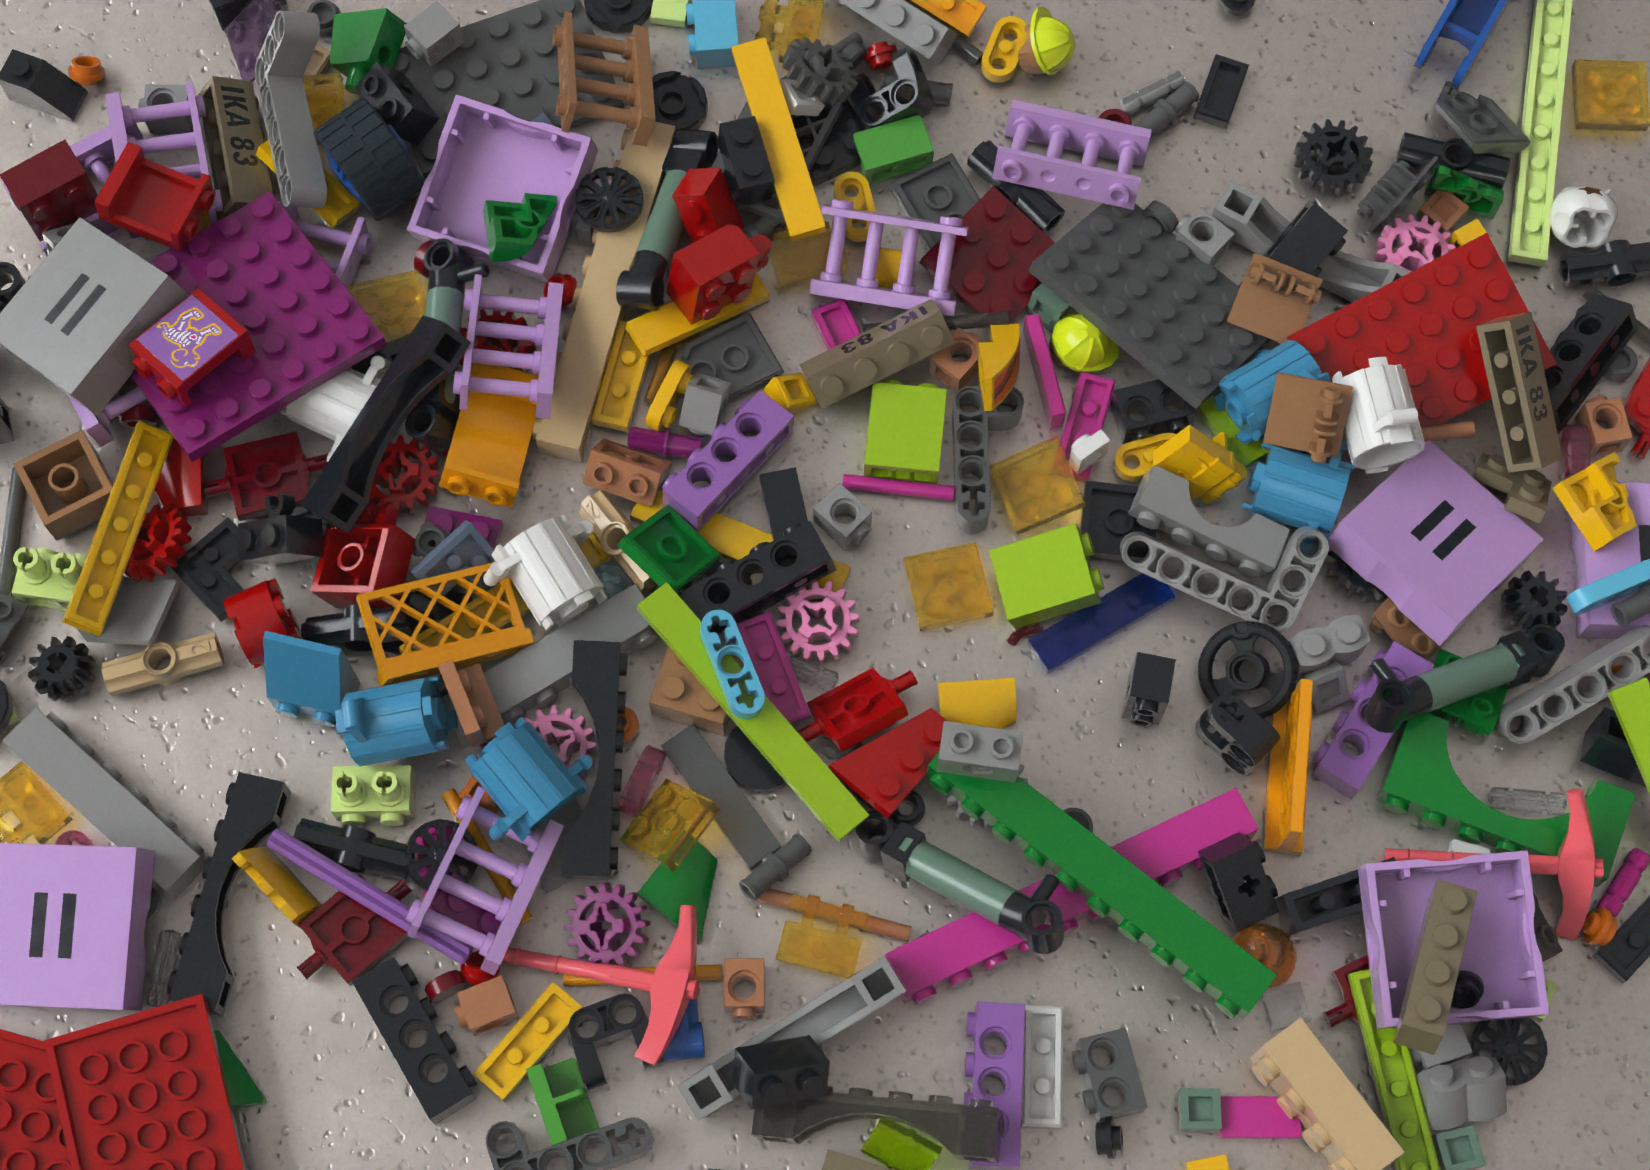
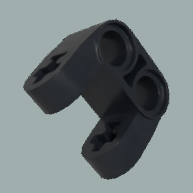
M909 46L891 55L893 66L899 78L895 82L877 92L865 73L858 74L855 79L858 84L850 97L861 121L870 128L916 115L924 118L932 109L933 97L919 59ZM913 94H915V95H914V98L912 99V101H910V102L908 103V100L910 99V97H911ZM884 112L882 118L878 120L879 116Z
M1231 694L1218 697L1209 709L1200 715L1196 722V731L1201 740L1216 752L1230 768L1243 776L1250 773L1281 738L1277 730L1269 722L1261 718L1239 697ZM1229 705L1235 710L1232 715L1225 710ZM1210 724L1217 730L1213 734L1207 729Z
M618 994L583 1007L574 1012L570 1018L568 1026L571 1041L588 1090L607 1084L596 1048L633 1035L638 1048L644 1038L649 1020L639 1000L631 994ZM632 1006L637 1010L636 1017L632 1022L622 1024L615 1020V1015L619 1008ZM585 1020H594L599 1024L597 1033L590 1038H583L578 1035V1027ZM662 1057L657 1062V1064L664 1062ZM642 1061L645 1069L655 1066Z

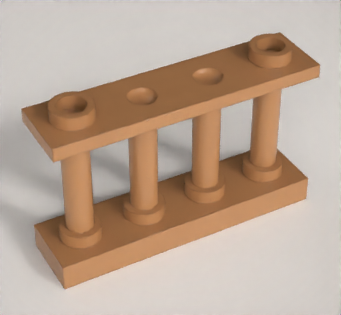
M565 11L562 24L555 25L552 45L557 46L560 94L556 103V115L561 116L562 132L569 133L574 115L626 124V127L631 129L632 144L647 147L656 120L648 27L634 25L630 38H625L624 41L573 31L572 12ZM574 46L619 54L622 59H626V63L574 54ZM575 69L622 77L624 82H628V85L622 86L576 77ZM577 92L623 100L625 105H630V108L627 110L578 101Z

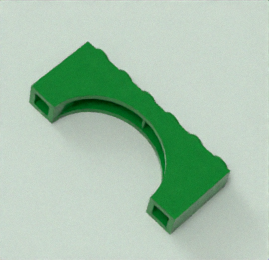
M1425 713L1403 722L1376 797L1377 801L1384 803V807L1387 810L1402 815L1410 813L1420 817L1421 822L1435 829H1443L1445 827L1458 832V836L1467 842L1474 844L1483 842L1494 846L1497 853L1528 851V854L1558 856V850L1568 830L1569 812L1554 818L1532 820L1513 817L1492 809L1467 790L1451 765L1447 750V730L1450 721ZM1599 779L1587 789L1585 794L1593 832L1595 858H1602L1604 865V876L1602 878H1594L1595 887L1600 886L1609 878L1636 795L1633 792Z

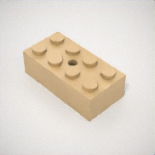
M1301 1017L1262 1045L1250 1057L1254 1063L1251 1068L1255 1076L1264 1086L1271 1085L1279 1096L1276 1100L1278 1105L1289 1119H1293L1295 1116L1300 1119L1301 1126L1305 1130L1302 1132L1304 1140L1314 1152L1321 1151L1330 1163L1327 1166L1328 1170H1382L1404 1153V1150Z

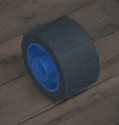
M361 97L314 130V136L327 154L333 172L350 195L360 200L376 221H380L421 192L424 179L409 157L410 151L390 124L387 125L365 98Z

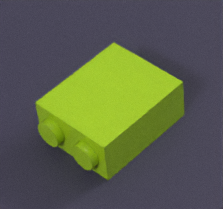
M884 380L873 384L864 476L938 484L947 389L939 388L931 383H922L918 386L903 385L896 380Z
M1076 523L989 550L1007 620L1014 629L1102 603L1099 591L1105 589L1098 567L1092 569L1089 559L1090 555L1095 554L1092 541L1088 533L1082 534Z

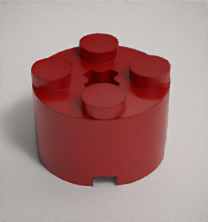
M275 578L261 582L223 599L229 620L236 618L233 620L236 629L234 633L250 664L254 665V668L265 665L263 647L265 631L302 639L298 632L299 625L291 608L286 609L282 590Z

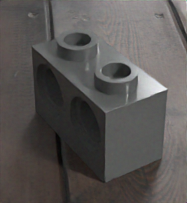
M1126 1028L1079 1039L1076 1044L1077 1051H1072V1060L1076 1074L1084 1075L1087 1090L1082 1091V1097L1087 1114H1094L1096 1122H1105L1106 1118L1113 1117V1119L1144 1112L1147 1108V1103ZM1100 1047L1107 1049L1112 1056V1064L1106 1067L1097 1065L1092 1059V1050ZM1115 1087L1120 1090L1123 1096L1122 1104L1119 1106L1108 1105L1102 1097L1103 1089Z

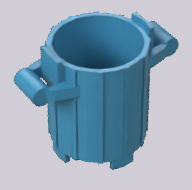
M1287 340L1271 350L1259 349L1254 354V360L1224 376L1220 381V392L1213 395V400L1217 411L1226 408L1228 415L1241 431L1235 435L1236 439L1240 442L1247 444L1252 440L1258 442L1264 438L1277 372L1330 382L1328 373H1321L1319 366L1309 351L1297 341Z
M1342 439L1338 458L1330 456L1328 461L1326 460L1324 463L1314 462L1310 459L1311 455L1296 450L1262 443L1261 448L1269 450L1265 463L1257 462L1255 471L1252 470L1247 485L1249 490L1255 492L1252 504L1243 503L1241 508L1249 510L1252 514L1257 513L1292 527H1315L1328 540L1344 498L1350 472L1355 469V466L1351 463L1340 460L1347 448L1345 440ZM1310 535L1302 539L1300 543L1302 554L1308 555L1313 551L1314 539L1317 536Z
M441 677L420 678L346 693L341 703V709L335 710L337 734H343L344 742L354 762L361 767L451 748L450 744L447 743L448 730L457 729V718L455 710L447 711L438 685H443L444 680Z
M521 716L514 724L517 729L508 722L494 733L497 737L490 741L482 749V752L477 755L480 759L477 760L473 754H470L465 760V763L470 767L471 774L506 815V817H500L489 830V835L494 840H501L512 829L523 842L531 831L553 816L574 796L581 797L589 788L581 777L592 767L593 761L591 757L581 755L572 766L567 768L532 724L526 722Z

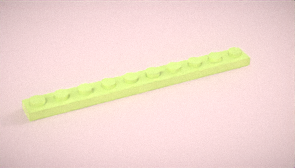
M1534 0L1521 131L1531 142L1528 147L1518 154L1508 261L1544 267L1548 258L1551 227L1550 213L1554 197L1573 0Z

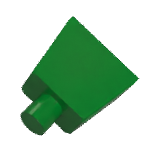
M387 8L334 15L330 63L333 68L347 77L345 89L352 94L359 95L355 87L376 61L394 68L406 35L404 25L407 23Z

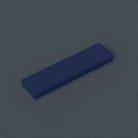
M1142 573L1100 597L1102 603L1076 611L1028 639L1027 644L1048 675L1171 603L1176 596L1168 584Z

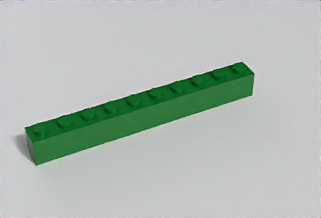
M939 752L928 764L926 775L930 777L929 783L934 789L945 796L949 793L961 801V809L970 817L976 820L981 817L992 825L991 831L997 838L1007 844H1010L1011 841L1024 850L1022 855L1028 862L1037 868L1046 867L1056 875L1055 877L1059 880V885L1070 893L1077 891L1087 899L1086 905L1095 914L1103 918L1106 915L1119 924L1118 930L1126 938L1135 943L1138 940L1152 949L1150 955L1157 962L1168 968L1171 965L1184 974L1182 979L1188 986L1200 993L1205 990L1216 999L1215 1005L1227 1016L1235 1018L1237 1015L1243 1020L1277 977V974L1019 776H1017L1015 783L937 772Z

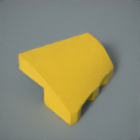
M1616 452L1594 462L1586 469L1561 481L1552 488L1594 552L1637 526L1633 511L1628 505L1627 498L1629 495L1626 484H1618L1614 466L1620 460Z
M1015 678L938 683L940 715L947 721L998 729H1006L1017 722Z
M261 847L239 851L231 858L297 927L300 928L298 924L322 905L272 850Z

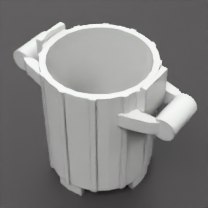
M381 356L373 357L370 362L371 366L365 375L348 368L288 404L287 411L281 410L280 413L287 416L291 421L334 440L332 450L327 455L328 462L392 364L389 360Z
M1386 357L1369 358L1370 367L1360 369L1342 377L1341 371H1338L1332 378L1333 383L1353 386L1344 435L1352 465L1355 468L1365 469L1366 475L1388 472V466L1397 465L1414 458L1425 447V440L1406 371L1402 368L1401 364L1388 365Z
M564 514L560 518L553 517L530 527L509 541L504 547L501 544L497 545L491 554L495 562L490 565L483 577L485 584L488 586H495L499 581L511 578L539 626H543L546 632L550 630L554 623L560 628L574 620V617L586 610L589 603L596 599L599 605L607 599L603 591V584L578 544H583L592 533L593 524L589 520H582L578 525L571 527Z

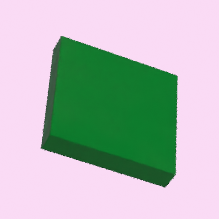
M669 504L622 537L617 545L659 587L667 582L676 593H679L689 582L696 580L714 566L722 556Z

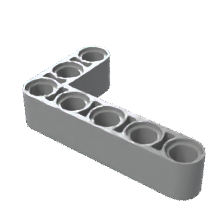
M279 10L275 15L256 61V86L283 205L285 207L323 208L327 198V185L302 76L319 39V18L316 13Z
M1310 526L1300 527L1292 534L1267 588H1263L1143 532L1136 531L1127 534L1120 544L1121 556L1129 567L1246 621L1266 624L1280 633L1287 631L1294 624L1329 550L1328 540L1319 530ZM1310 535L1317 536L1319 541L1317 550L1312 554H1302L1300 551L1302 539ZM1134 541H1143L1148 545V552L1142 559L1135 560L1127 554L1129 545ZM1169 557H1178L1182 560V569L1176 575H1166L1162 571L1163 562ZM1291 570L1300 571L1302 573L1300 585L1292 589L1284 587L1283 578L1285 574ZM1208 572L1216 575L1217 583L1213 589L1202 591L1197 588V580L1200 575ZM1243 588L1251 591V600L1247 605L1237 607L1232 604L1231 599L1235 591ZM1273 605H1283L1286 610L1285 617L1276 623L1269 622L1266 618L1268 609Z
M1642 625L1634 628L1502 705L1495 725L1496 729L1509 740L1517 744H1525L1608 697L1607 692L1636 681L1641 677H1647L1650 683V653L1646 654L1645 645L1650 639V626ZM1622 656V668L1618 672L1612 673V662L1617 657ZM1589 676L1590 684L1588 688L1578 693L1577 685L1579 680ZM1555 695L1557 699L1555 707L1551 711L1544 712L1545 700ZM1522 715V726L1516 731H1510L1512 719L1515 716Z

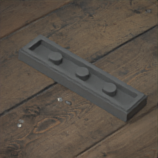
M693 724L661 745L662 750L749 871L760 865L765 855L768 853L774 854L782 847Z

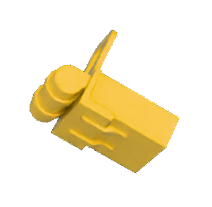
M1188 425L1153 451V466L1157 465L1188 480L1190 497L1194 500L1199 497L1205 504L1219 500L1225 492L1231 488H1236L1241 484L1242 480L1248 477V471L1245 466L1235 459L1233 451L1227 450V434L1224 432H1220L1211 439L1193 426Z

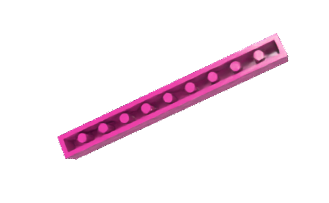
M1234 788L1111 848L1155 882H1160L1162 887H1166L1183 878L1182 871L1193 866L1196 867L1197 871L1204 869L1198 851L1238 832L1251 840L1259 828L1237 788ZM1042 880L1019 891L1031 897ZM1058 885L1048 900L1057 905L1062 913L1064 935L1079 927L1077 922L1088 916H1091L1092 920L1102 918L1086 905L1087 899L1077 891L1070 893L1060 885ZM972 912L886 954L907 987V991L900 995L904 1004L914 1000L915 1004L918 1005L937 995L935 989L947 983H950L952 988L959 986L973 978L971 972L983 966L989 971L1008 961L1006 955L1020 949L1022 954H1025L1032 950L1028 948L1025 940ZM1040 924L1036 926L1035 929L1046 930L1049 929L1051 925Z

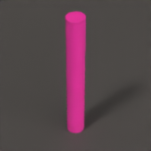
M850 474L843 475L842 484L846 489L950 501H953L955 486Z

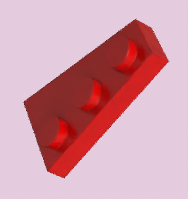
M930 708L833 762L828 768L841 782L889 819L926 776L928 764L940 750L943 723L947 720Z

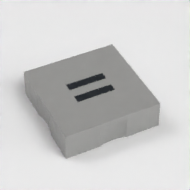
M79 217L0 313V345L39 375L45 376L63 392L98 416L134 370L131 362L135 358L128 344L189 296V294L167 274Z

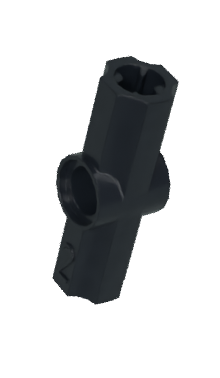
M1406 132L1403 134L1396 158V163L1403 160L1411 168L1422 170L1437 156L1438 159L1431 166V171L1439 164L1501 189L1505 184L1511 162L1508 157L1492 153L1474 154L1464 141L1459 138H1452L1443 142ZM1447 158L1454 159L1459 164L1452 163Z
M990 140L980 143L968 157L967 165L988 185L994 186L1044 233H1049L1064 217L1065 210L1044 190L992 179L998 148Z
M1614 240L1603 244L1595 250L1562 254L1559 259L1561 281L1566 287L1605 282L1610 287H1617L1631 283L1638 277L1650 276V242L1630 245L1628 240Z
M358 604L345 607L344 613L308 617L301 624V637L303 640L345 648L354 652L372 651ZM406 604L417 611V608L412 604ZM370 605L372 615L385 623L388 622L395 609L394 606L376 608ZM399 610L391 626L411 637L419 621ZM376 627V628H377V631H378V634H379V636H380V634L382 633L383 630H381L380 628ZM387 633L382 643L401 640Z
M305 818L301 819L295 829L293 837L351 872L364 874L365 871L404 881L409 876L404 863L406 844L376 837L375 833L360 827L343 825V828ZM412 853V859L414 860L415 853Z

